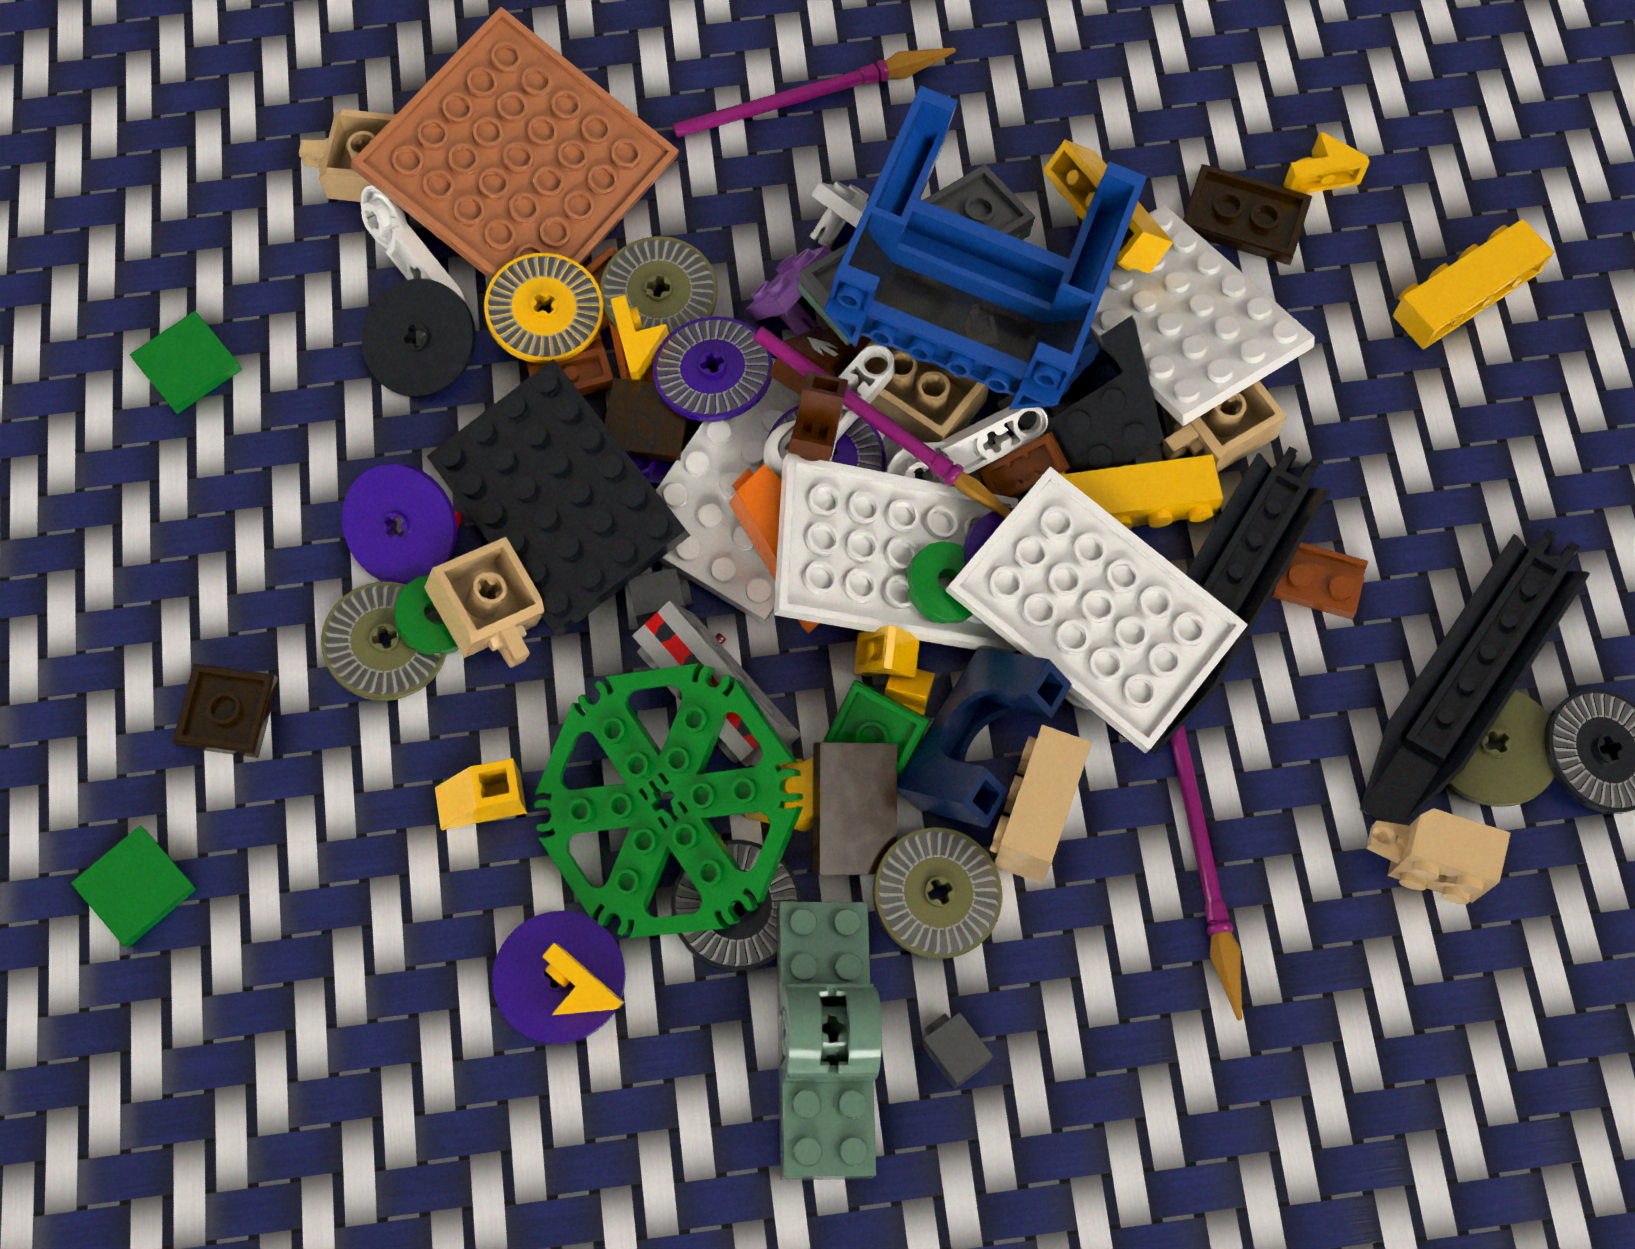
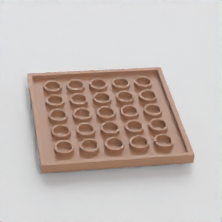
M500 6L351 161V168L492 280L494 275L504 265L518 257L532 253L558 254L582 265L677 158L679 150ZM541 302L537 303V312L541 311L544 307Z

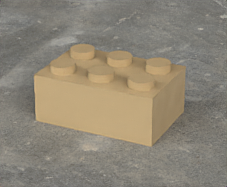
M871 340V341L865 346V348L868 347V346H871V345H878V344H876L875 342H873V341ZM884 346L893 354L895 371L890 382L870 404L924 443L940 442L963 430L987 401L989 388L985 384L970 378L955 376L947 369L933 363L918 361L901 350L891 346ZM880 357L871 358L865 364V369L872 374L882 373L888 367V363ZM858 375L859 384H858V386L853 390V392H854L855 394H857V389H858V387L861 385V383L863 382V380L860 378L859 375Z
M1045 725L1041 726L1037 738L1028 737L1017 773L1024 775V778L1017 775L1014 777L1003 812L1011 814L1010 818L1001 815L990 848L991 852L997 853L994 863L996 868L1043 884L1063 831L1092 744L1091 741Z

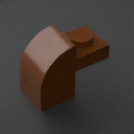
M811 371L807 372L788 453L797 454L802 459L808 461H830L847 390V379Z

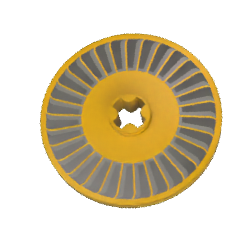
M532 253L510 261L494 275L485 294V319L488 329L496 342L513 356L540 364H548L553 359L556 362H562L584 351L597 336L603 320V298L594 277L576 261L553 253ZM541 302L544 306L551 303V312L547 313L544 310L537 312V303Z

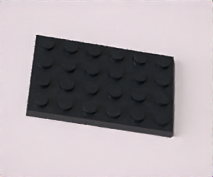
M554 359L427 455L429 461L490 544L507 537L542 598L545 610L541 614L542 618L558 637L625 587L630 580L639 576L691 536Z

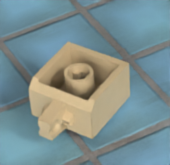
M341 109L334 114L329 138L301 141L299 157H301L304 166L319 169V180L327 199L361 202L362 191L365 187L372 184L351 168V161L396 114Z
M1259 380L1185 426H1182L1167 411L1166 416L1174 425L1175 433L1164 439L1161 451L1168 460L1177 459L1189 452L1193 456L1213 454L1218 473L1276 439L1287 415Z
M507 537L432 568L424 588L464 658L489 647L492 651L498 649L510 668L527 660L526 658L530 652L522 638L527 635L525 630L538 624L542 617L541 614L545 610L539 592Z
M1433 808L1421 814L1409 826L1377 820L1371 827L1366 849L1391 860L1387 876L1399 879V883L1402 886L1418 891H1423L1427 888L1443 893L1442 897L1449 902L1468 904L1469 902L1473 903L1500 883L1511 832Z

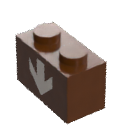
M820 327L784 341L833 377H839L850 365L857 353L855 349ZM777 357L769 376L801 396L806 378Z

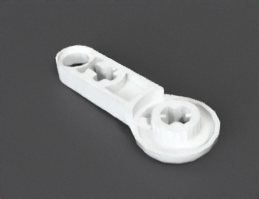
M373 185L365 187L361 193L360 203L365 227L381 246L388 249L385 251L406 279L437 281L454 290L465 301L458 285L409 226L404 210Z
M881 345L868 346L859 353L838 378L847 379V388L853 391L859 384V375L863 382L858 387L857 394L870 404L894 375L895 363L893 354L888 348ZM880 357L888 363V367L882 373L872 374L865 369L866 362L871 358ZM844 405L830 461H832L837 440L859 417ZM796 420L781 424L771 432L765 442L764 463L781 480L782 463L784 457L788 454Z
M1009 406L945 438L943 441L925 444L938 454L941 453L954 461L953 465L961 464L964 468L963 472L969 474L1038 439L1047 429L1048 418L1041 407L1009 410ZM1027 411H1035L1037 416L1035 424L1030 429L1020 430L1018 428L1020 416ZM1005 423L1008 424V427L1014 433L1012 437L1006 433L1008 429L1004 426ZM993 431L996 434L994 437L995 444L989 446L986 443L988 441L987 434ZM900 448L893 454L886 467V473L915 478L914 471L921 468L924 472L922 474L923 480L945 484V478L940 479L928 469L927 465L903 448Z

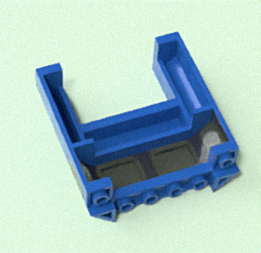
M920 85L838 267L829 299L823 311L855 348L860 336L863 335L871 338L878 345L891 346L901 350L918 361L933 363L947 369L955 376L970 378L985 384L992 391L1014 396L1009 410L1058 406L1062 393L1077 364L1147 176L1109 161L1088 206L1069 257L1065 258L921 200V196L943 148L958 100Z

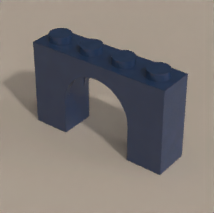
M978 648L899 776L897 790L918 810L988 828L1009 791L985 767L965 763L966 753L971 742L987 724L1003 715L1021 713L1052 719L1072 683L1050 659Z

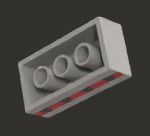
M668 601L632 635L641 645V648L637 651L638 654L651 668L656 669L659 667L662 669L697 663L704 664V666L715 668L714 675L712 676L714 687L720 685L724 674L735 677V680L742 681L787 747L801 736L797 729L694 613ZM674 685L667 686L678 699L682 700V693L679 688ZM734 712L728 713L719 737L722 739L718 744L719 748L734 763L740 761L746 767L749 765L757 766L763 757L761 746L741 717Z

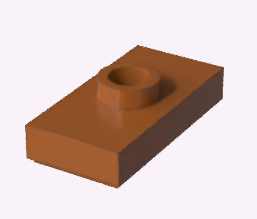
M1049 432L978 469L992 494L1012 498L1032 488L1049 467H1052L1058 473L1070 467L1053 433Z

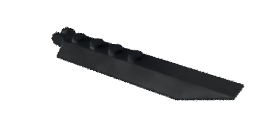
M1290 446L1278 466L1274 465L1273 468L1262 454H1256L1185 574L1248 625L1178 713L1173 724L1167 727L1149 750L1154 755L1217 690L1331 491L1327 488H1309L1311 485L1309 482L1320 464L1319 461L1313 458L1305 465L1301 478L1286 472L1294 463L1298 451Z
M1547 529L1534 549L1530 548V550L1527 549L1517 535L1513 534L1388 721L1360 811L1378 821L1406 825L1465 769L1590 576V573L1587 571H1568V566L1575 557L1580 545L1571 541L1562 551L1560 559L1556 561L1545 555L1546 551L1550 550L1555 542V532Z

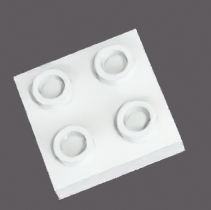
M835 181L834 185L819 182L811 196L828 208L814 231L811 232L810 237L814 240L819 239V244L831 249L833 242L846 221L857 227L868 203L869 195L852 184L847 187L838 181Z

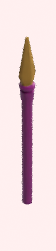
M941 48L899 51L885 61L878 60L876 64H869L853 72L673 123V131L675 137L679 138L862 84L878 83L879 80L886 82L889 78L906 79L955 53L956 49Z
M763 326L753 338L755 342L805 378L808 371L829 375ZM847 388L843 404L845 407L927 465L928 469L940 479L945 478L944 483L946 485H955L967 497L1005 518L1012 512L981 482L963 472L964 468L961 464L953 465L954 461L941 453L938 454Z
M1183 725L1170 738L1206 904L1204 905L1206 922L1210 924L1207 927V933L1211 936L1210 958L1236 1019L1240 1021L1242 1020L1241 949L1232 935L1233 925L1228 922L1230 918L1226 904L1222 899L1185 726Z

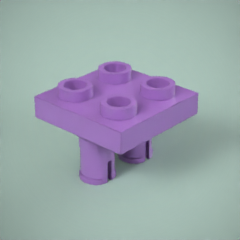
M827 246L813 251L807 248L796 257L793 254L787 256L775 269L779 274L771 282L765 281L752 293L751 297L754 301L745 311L755 322L772 316H779L796 336L810 331V329L817 328L818 322L797 302L802 296L798 291L799 276L801 270L829 255L832 251Z

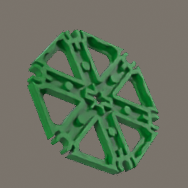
M697 663L606 676L605 678L610 682L611 686L606 682L597 681L595 686L600 692V700L594 704L589 695L581 694L578 697L579 703H572L535 792V795H545L548 793L552 795L551 799H541L534 803L535 808H548L551 812L550 821L546 824L536 825V829L541 832H555L550 837H538L591 920H598V925L609 926L615 914L620 917L621 925L617 932L620 936L631 933L629 938L725 929L730 928L725 922L730 925L740 922L739 917L734 911L735 903L741 901L747 911H754L758 908L757 903L764 902L803 808L802 806L791 809L785 807V803L799 802L803 799V794H789L785 789V783L789 778L801 776L800 770L781 769L782 765L798 763V761L742 681L735 680V677L724 674L720 685L714 687L712 676L714 675L715 668L704 666V664ZM674 685L682 693V702L661 751L628 703V699L637 690ZM734 712L738 714L762 748L763 757L761 762L757 766L750 768L704 773L728 713ZM590 732L595 736L626 783L576 790L566 787L563 782V773L576 741L581 734ZM642 790H644L649 799H647ZM661 791L674 794L675 797L670 802L673 807L672 811L666 808H659L658 804L663 800L660 795ZM757 812L764 813L768 817L770 829L757 861L751 870L747 872L742 871L707 818ZM629 828L607 883L601 888L594 887L570 853L569 842L571 838L581 833ZM672 851L699 891L702 904L699 910L693 914L655 917L649 913L647 908Z

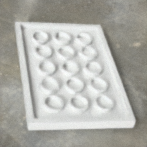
M1164 204L1149 214L1174 243L1150 274L1134 268L1132 271H1128L1116 262L1114 263L1090 328L1097 343L1113 358L1100 336L1133 315L1136 320L1154 398L1182 426H1185L1312 349L1315 336Z
M772 378L763 398L747 412L724 421H703L683 450L681 460H676L656 489L660 497L691 535L658 561L670 568L676 567L679 574L762 624L766 623L774 610L775 580L729 505V501L736 492L732 487L734 482L748 468L755 473L764 464V446L773 425L783 414L800 404L801 396ZM878 431L882 441H884L887 436Z
M791 453L784 457L782 463L774 615L868 632H875L880 627L891 625L910 632L920 641L971 650L984 648L1009 653L1017 651L1015 647L974 614L966 621L957 624L933 622L918 611L911 602L907 592L909 585L908 578L906 579V569L912 558L919 551L931 543L941 541L959 544L963 547L972 526L983 516L992 512V510L967 497L956 486H948L946 484L831 461H808L802 459L799 455ZM993 494L1008 508H1015L1018 505V499ZM945 574L938 575L939 584L946 591L952 580Z
M1052 467L1047 469L946 589L949 595L1023 655L1050 659L1072 683L1069 692L1144 753H1147L1248 625Z

